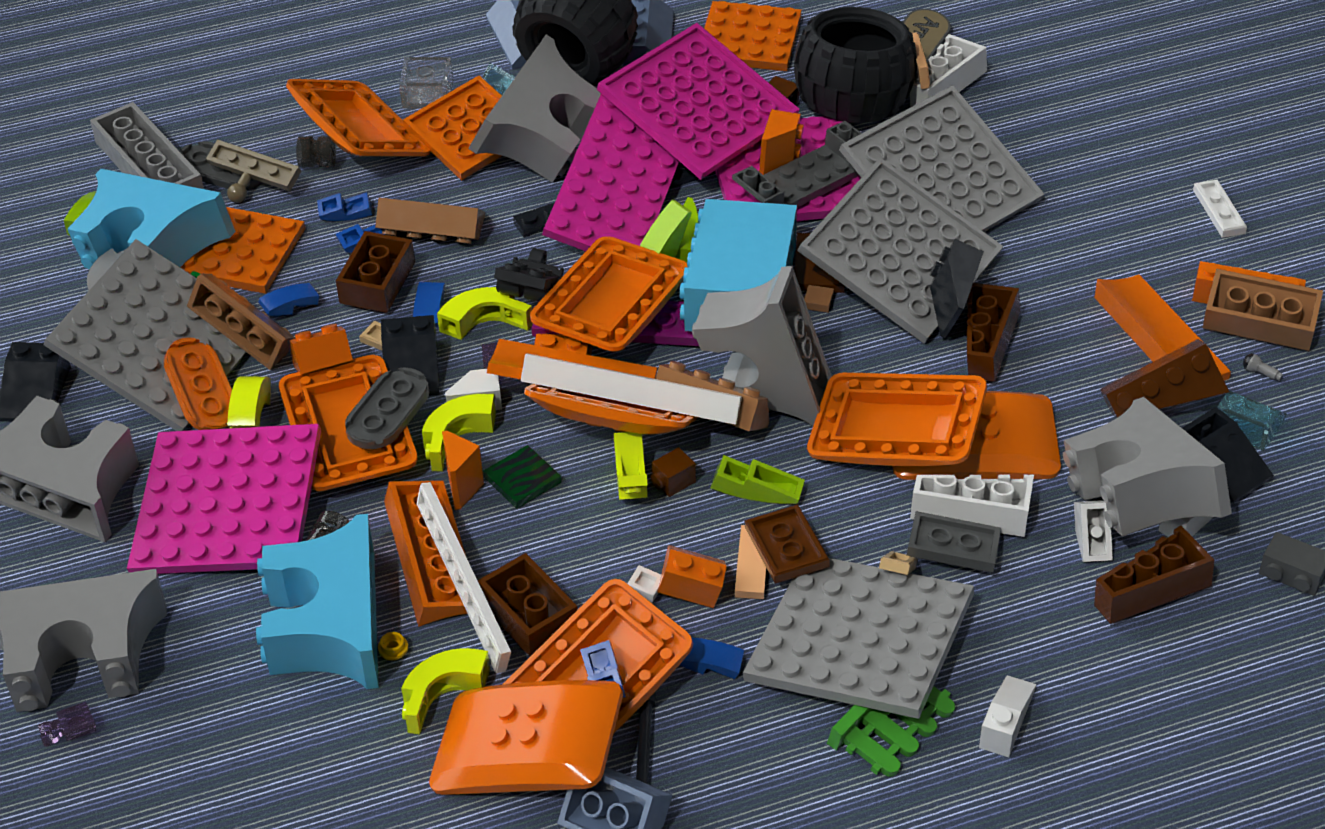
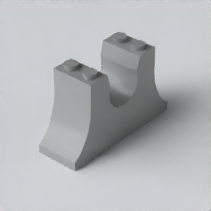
M546 34L488 114L468 149L475 154L493 153L514 159L553 183L557 175L562 177L570 166L566 161L570 163L573 161L577 151L575 147L584 135L601 93L568 66L559 54L554 39Z
M781 267L773 279L755 288L741 291L707 293L704 303L700 306L697 320L692 326V334L703 351L717 353L723 351L735 352L730 355L727 365L724 366L722 378L734 381L735 387L743 390L744 387L759 390L760 396L768 398L769 410L790 414L813 426L817 413L820 412V404L827 382L832 376L793 267Z
M36 396L14 421L0 431V504L106 543L112 535L108 523L111 504L124 483L139 467L129 427L121 423L117 424L104 420L91 430L84 441L69 447L71 440L60 404L54 400Z
M1144 397L1133 400L1130 408L1113 421L1064 440L1065 451L1063 452V459L1069 468L1070 476L1067 477V481L1071 491L1076 492L1084 500L1102 497L1107 511L1104 512L1106 523L1121 536L1180 518L1197 516L1222 518L1232 514L1225 463Z
M157 569L0 591V648L4 651L3 677L16 712L47 708L53 692L51 679L54 672L64 663L77 658H89L97 662L108 698L139 694V659L143 644L154 626L167 616V605Z

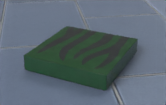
M528 445L483 470V477L516 509L561 483V475Z

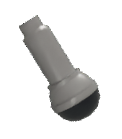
M1248 354L1243 359V367L1248 372H1259L1278 381L1283 376L1279 370L1263 363V360L1257 354Z

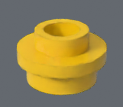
M389 632L382 636L378 644V651L380 656L386 660H398L407 653L408 643L400 633Z

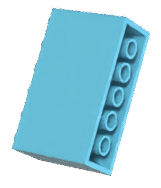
M716 199L705 200L704 208L699 209L698 223L695 224L694 237L691 240V252L688 253L687 267L684 269V283L680 285V299H684V304H681L680 320H684L685 331H692V326L697 320L700 306L704 303L707 293L741 291L755 288L773 279L781 267H793L796 250L797 205Z

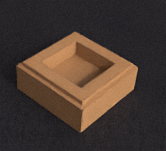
M808 285L804 298L807 309L829 313L834 289Z

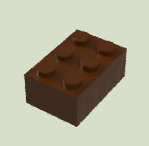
M364 231L336 279L339 304L388 313L415 264L413 241L411 239Z
M527 553L522 554L478 580L496 621L529 657L578 610L577 605Z

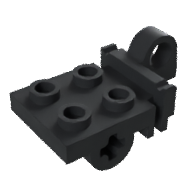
M532 248L528 260L523 258L518 260V257H513L512 264L505 263V266L496 268L494 278L497 279L496 289L497 292L522 297L524 293V298L540 302L563 277L564 268L559 270L556 266L547 265V251Z

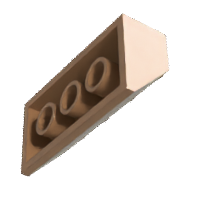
M378 198L375 228L382 229V234L397 236V231L407 232V237L422 238V234L432 235V240L447 241V237H455L458 243L471 244L472 239L479 240L485 212L479 208Z
M1216 269L1202 328L1309 351L1323 290Z
M200 274L197 277L187 307L271 370L289 352V340L295 339V337L286 328L281 327L270 319L265 312L260 311L249 303L244 296L239 295L228 287L223 280L218 279L213 274Z
M670 361V364L659 365L656 375L658 380L742 396L737 424L730 425L747 431L768 428V398L760 396L759 390L751 387H744V390L735 387L734 381L725 378H719V381L710 378L711 374L706 371L695 369L692 372L686 370V365L680 362Z

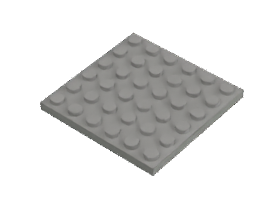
M953 85L841 144L839 151L861 178L881 157L983 232L1040 201L1045 195Z
M880 157L801 243L797 251L922 343H925L938 327L930 290L934 277L930 276L935 262H941L939 258L944 247H950L954 239H957L984 251L973 281L975 283L999 254L1003 245Z
M137 239L132 242L48 335L44 342V346L176 431H184L188 427L189 422L184 417L164 368V357L170 345L181 338L199 339L200 343L205 345L207 343L216 351L227 377L247 354L246 351L187 307L197 278Z
M829 558L830 567L793 578L743 671L744 681L919 719L974 596V586L916 574L906 575L879 569V567Z

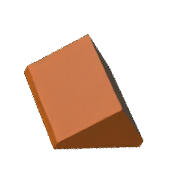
M442 431L446 466L455 510H458L484 485L480 446L449 431Z

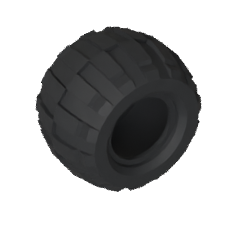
M519 0L512 31L517 42L516 46L526 61L547 34L554 39L559 54L568 66L585 81L595 86L600 81L617 72L631 53L637 35L638 24L636 19L638 14L631 0Z
M840 7L824 11L812 17L800 36L795 52L794 74L801 100L808 104L809 108L827 118L851 123L874 122L896 114L899 108L903 107L905 99H908L915 82L917 55L913 34L899 19L885 12L870 8Z

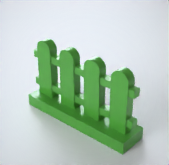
M933 686L925 704L927 708L922 711L919 719L894 714L909 726L906 731L888 717L891 714L890 712L854 705L832 727L827 744L836 751L843 744H846L845 751L850 755L856 752L872 765L871 771L877 775L881 772L888 777H892L900 769V761L895 755L900 752L907 757L914 756L919 747L917 739L913 737L915 733L918 732L924 737L934 735L937 723L931 716L936 713L943 718L950 717L955 709V704L949 698L951 695L949 691L944 689L941 692ZM864 724L866 727L860 730L859 727ZM874 732L891 745L890 748L886 750L869 736Z

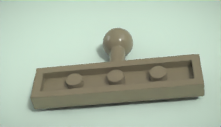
M218 139L206 158L210 165L242 175L238 183L232 184L227 190L228 198L234 203H240L245 200L247 196L246 187L251 179L291 191L302 172L299 166Z

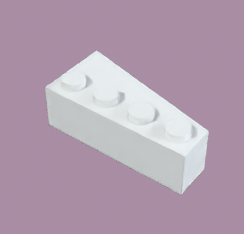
M948 34L945 38V43L940 44L937 48L936 55L934 57L931 56L927 60L930 79L929 88L921 89L916 74L915 82L910 92V107L952 85L960 92L987 72L986 47Z
M917 475L910 519H914L915 512L919 511L1000 527V533L1025 537L1034 475H1024L1023 479H1010V475H998V479H981V475H970L965 479H957L955 475Z

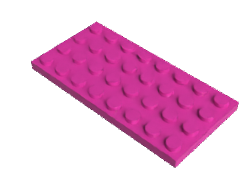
M601 94L542 235L583 251H587L597 239L607 236L640 246L650 227L659 216L679 161Z

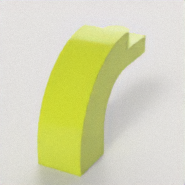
M496 287L469 290L450 299L437 312L439 332L462 340L474 326L486 321H501L528 331L533 324L530 321L532 305L515 300L513 295L497 292Z
M240 376L236 379L231 392L227 425L230 428L260 427L262 408L264 405H270V377Z
M494 394L461 396L442 404L431 413L423 426L422 437L426 460H430L432 471H443L445 451L442 431H449L458 436L472 432L493 433L496 416Z
M632 432L614 433L619 500L647 498L648 484L644 465L642 434Z
M470 648L444 651L422 661L410 672L401 688L404 701L402 719L406 720L408 733L420 735L427 711L431 703L440 695L455 690L485 687L490 671L488 651Z

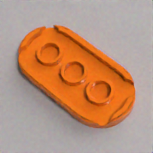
M181 338L174 341L165 354L164 368L184 417L189 424L198 430L228 429L230 427L227 425L232 388L216 351L207 343L206 345L200 343V340L195 338Z

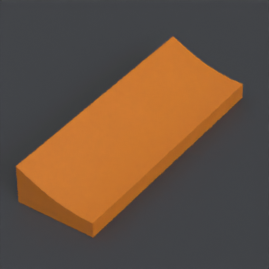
M1140 274L1115 280L1097 279L1094 298L1153 362L1197 339L1201 340ZM1209 349L1224 381L1228 380L1231 371Z
M504 339L498 340L487 367L488 374L521 379L525 354L528 353L656 379L657 367Z
M389 481L384 503L418 627L443 618L468 614L416 504L421 483L431 482L464 551L444 481Z

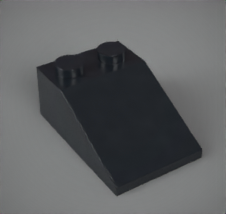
M954 239L950 247H944L939 258L941 262L936 261L930 273V276L934 277L930 290L940 336L946 338L964 310L984 252L957 239Z
M434 315L381 319L382 354L387 370H391L393 373L399 371L398 368L416 369L426 377L429 386V396L440 395Z
M12 342L5 359L0 388V421H14L36 396L48 400L51 399L58 403L71 368L70 362L44 346V343Z

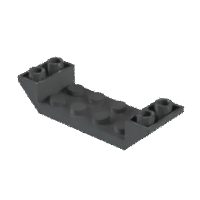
M843 121L827 129L824 146L764 175L753 166H750L733 174L732 179L761 203L788 204L799 207L858 177L859 174L839 151L841 144L862 133L848 122Z

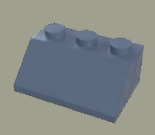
M605 766L602 779L597 785L587 789L567 790L557 824L568 829H661L664 826L673 795Z

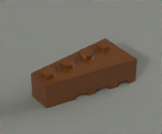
M973 283L967 299L968 375L981 376L984 380L995 382L1020 314L1019 288Z
M1199 339L1100 389L1110 412L1116 418L1130 408L1133 400L1142 397L1146 398L1158 409L1229 392L1207 344Z
M1180 525L1174 529L1173 534L1168 538L1163 536L1155 541V546L1148 551L1141 550L1135 554L1134 560L1129 563L1123 562L1096 579L1094 606L1111 624L1212 586L1214 559Z

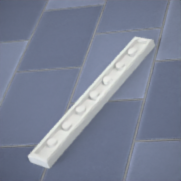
M528 353L525 354L521 375L522 382L735 425L738 421L742 396Z
M431 482L421 483L416 504L484 650L488 651L489 661L496 673L506 672L511 650Z

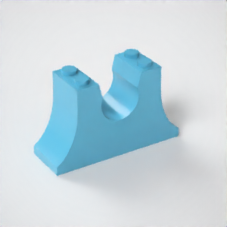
M100 169L95 174L98 180V187L94 198L84 212L67 229L72 243L80 256L81 263L88 269L108 250L113 249L116 253L127 249L135 239L181 267L200 250L218 241L228 239L236 232L220 192L106 169Z
M368 514L356 515L342 528L319 538L295 543L262 546V558H257L258 575L264 576L261 580L263 595L268 594L271 606L291 608L303 605L298 608H280L261 614V626L256 627V639L258 645H263L260 649L262 664L267 663L270 675L297 672H329L349 677L362 684L366 689L379 688L375 552Z

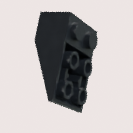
M1217 407L1182 427L1183 430L1225 463L1229 498L1233 504L1273 478L1274 475L1237 422Z

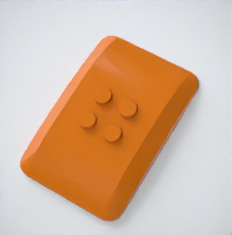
M289 79L287 81V89L305 113L343 151L354 156L420 157L430 154L431 149L404 127L403 120L367 85L349 80Z
M601 237L588 248L531 310L530 321L539 327L608 351L623 350L645 329L681 285L687 263L614 237Z
M378 355L354 358L352 361L300 374V372L288 374L280 379L279 390L289 424H319L321 429L311 489L325 491L401 472L416 465L418 461L417 452L407 426L395 441L377 449L360 448L351 443L346 435L345 420L375 381L388 371L382 357Z
M846 372L835 374L827 382L820 404V412L817 413L807 443L808 453L815 459L868 465L937 466L962 463L968 458L987 392L986 381L981 376Z
M537 384L527 386L524 392L527 397L539 406L556 415L585 422L591 426L613 428V430L638 434L669 433L683 429L699 418Z
M987 391L971 451L964 462L937 466H892L893 472L898 478L904 480H916L917 475H955L957 479H965L970 475H981V479H998V475H1010V479H1023L1024 475H1034V479L1054 478L1060 473L1061 462L1052 402L1048 397L1041 394Z
M612 579L604 583L503 684L588 680V674L580 650L610 640L626 694V698H623L614 730L615 733L682 663L692 650L693 642L686 630L626 582L620 579Z
M560 680L502 684L463 691L455 698L429 780L431 789L436 794L447 795L587 789L597 785L604 774L623 698L621 687L613 681Z

